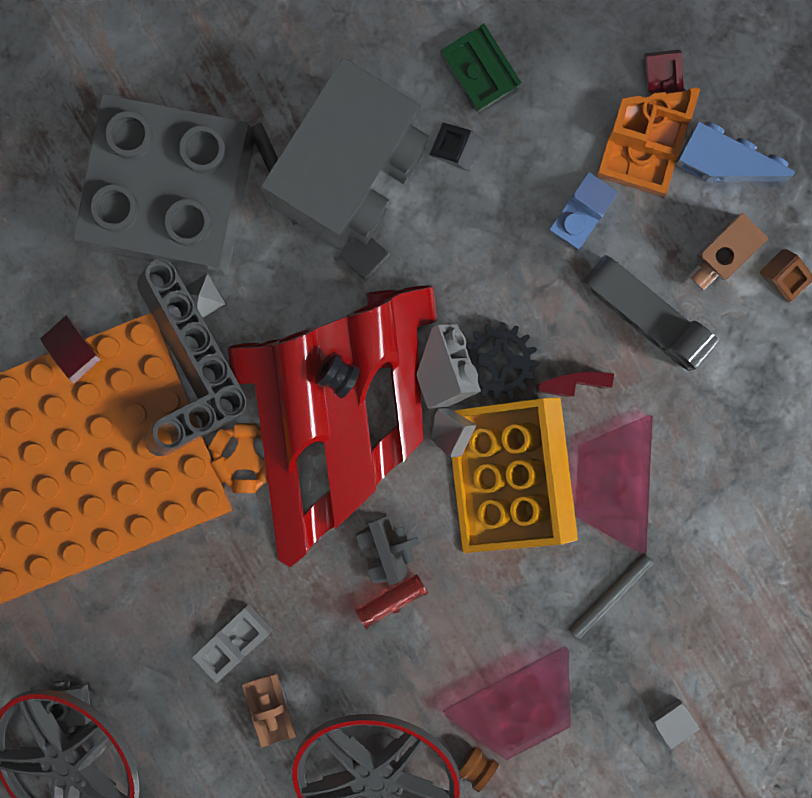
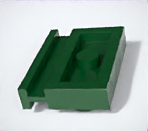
M484 23L472 32L470 31L440 50L442 58L477 113L522 85L519 77Z

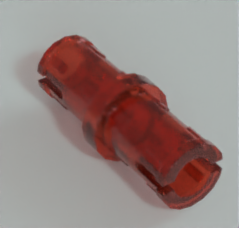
M415 574L414 577L391 590L388 588L382 590L381 596L355 609V612L364 628L368 629L392 613L395 616L400 614L401 608L421 596L427 595L428 592L419 576Z

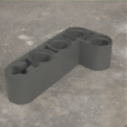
M607 255L601 258L582 281L583 286L687 371L696 370L719 342V339L709 329L697 321H688L628 270Z

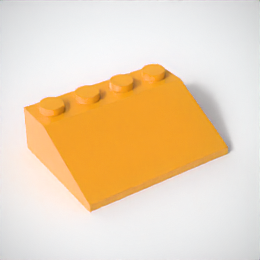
M561 397L453 410L476 424L462 456L452 457L463 553L561 545L577 541L578 535Z

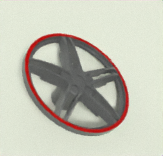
M38 689L17 695L1 708L0 779L12 798H31L20 785L13 772L51 777V798H63V790H65L64 798H79V792L88 798H139V777L129 748L113 725L87 703L63 692ZM40 701H51L69 706L88 717L95 724L93 726L89 724L79 726L75 729V732L66 737L52 713H47ZM19 707L39 747H21L19 750H7L5 748V732L8 721ZM100 729L106 734L105 736L99 731ZM109 740L117 749L126 770L128 782L127 796L115 788V782L91 765L105 751L106 743Z
M348 715L320 725L309 733L300 744L292 768L293 786L298 798H355L359 796H365L366 798L460 797L461 782L459 771L448 750L435 737L420 727L404 720L384 715ZM358 725H375L404 732V734L399 738H393L386 734H376L366 741L364 747L352 735L348 737L340 729ZM415 737L417 741L400 758L401 751ZM321 740L347 770L323 776L322 780L307 783L305 778V761L312 747ZM423 743L438 756L444 765L449 779V791L433 786L432 781L402 771Z

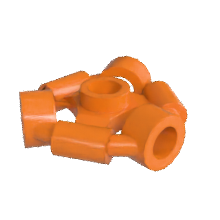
M235 423L232 428L225 430L221 428L208 448L212 453L213 462L210 463L220 482H225L232 489V493H257V490L264 483L268 484L265 459L259 456L254 446V441L258 437H260L263 444L261 428L258 427L257 423ZM232 436L235 437L238 441L235 451L228 458L222 457L221 454L228 446ZM237 470H252L256 474V480L234 479V473Z

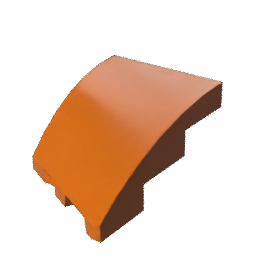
M695 87L682 92L668 94L661 92L654 93L648 97L634 96L622 98L596 177L664 198L667 194L675 163L681 152L688 124L692 120L700 89Z

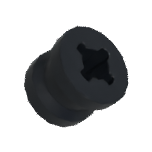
M332 352L319 368L315 377V384L320 387L331 388L333 395L342 399L356 383L360 367L353 363L347 364L343 362L341 355Z

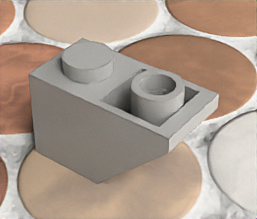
M458 324L436 325L432 327L416 374L428 409L449 407L481 392L477 370L471 363L466 349V339L460 331Z

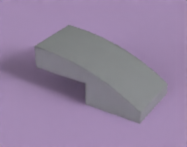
M248 604L192 658L217 684L262 642L273 629Z

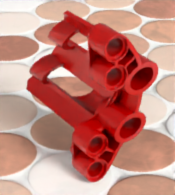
M433 285L369 292L366 294V306L347 314L346 317L328 324L307 328L282 339L270 340L264 343H242L227 347L230 369L238 383L255 384L278 560L288 567H292L302 559L315 542L333 527L336 529L376 491L378 483L394 467L404 462L423 441L421 390L416 376L419 368L417 327L437 322ZM332 352L341 355L343 362L347 364L353 363L360 367L356 383L342 399L333 395L331 388L320 387L315 384V377L319 368ZM380 368H391L397 425L371 449L365 398L376 372ZM315 442H322L325 447L330 490L323 494L303 514L297 458L309 445Z

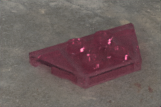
M651 415L643 416L631 423L578 445L575 517L637 552L647 554L653 419Z
M563 646L443 709L445 716L466 729L469 734L480 742L488 745L506 761L570 728L569 650L566 646Z

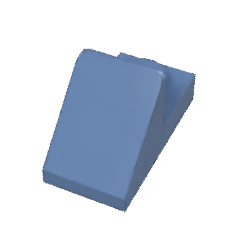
M589 172L549 232L578 251L604 215L618 191Z

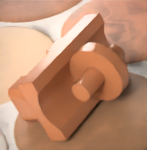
M278 673L243 683L242 687L261 748L296 737Z

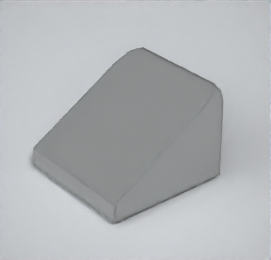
M680 699L650 719L670 749H673L700 730Z

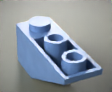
M698 122L675 163V167L704 182H785L795 173L794 170L787 167L789 163L783 158L773 154L767 157L755 151L757 147L753 143L742 138L734 140L724 135L725 130L712 122H705V124Z

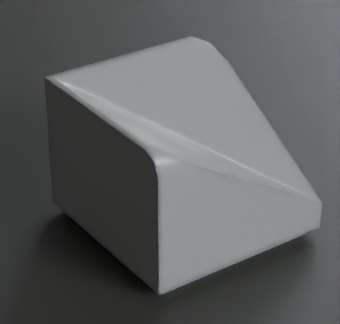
M438 408L434 418L431 440L451 458L460 457L474 432L476 424L450 408Z

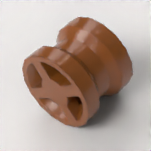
M474 746L458 766L460 779H467L471 782L472 788L480 792L495 774L499 762L495 759H487L482 755V750Z

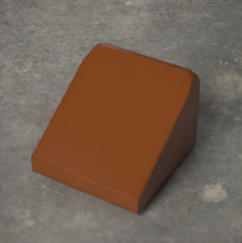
M782 249L760 271L762 277L788 303H791L812 282V274L801 258L787 249Z

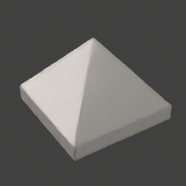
M208 274L185 286L202 318L226 305Z

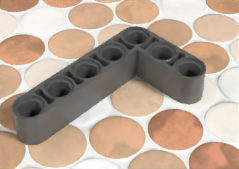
M153 260L137 279V287L198 400L161 418L147 430L144 443L148 451L155 456H166L229 424L244 412L247 400L175 267L169 262ZM150 274L160 276L163 279L164 285L154 284ZM167 305L177 307L180 310L181 317L172 316L168 311ZM185 336L194 338L197 341L198 349L190 348L185 342ZM202 367H207L214 372L215 381L205 378ZM220 398L226 399L231 403L232 413L222 409ZM189 414L199 416L202 421V428H196L190 423ZM159 429L165 430L170 434L171 444H164L159 440L157 435Z

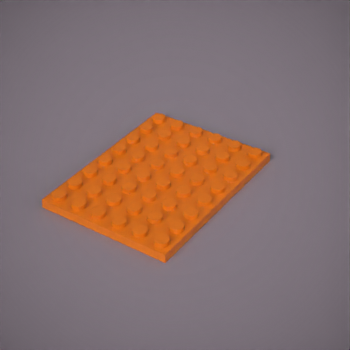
M151 313L86 338L94 347L101 360L74 384L67 378L49 353L0 373V604L233 511L223 483L220 482L210 464L213 462V458L204 437L166 456H155L145 446V434L151 426L161 418L190 404L167 342ZM189 414L190 423L194 427L200 428L196 415ZM159 429L157 432L159 440L164 444H171L170 434L165 430Z

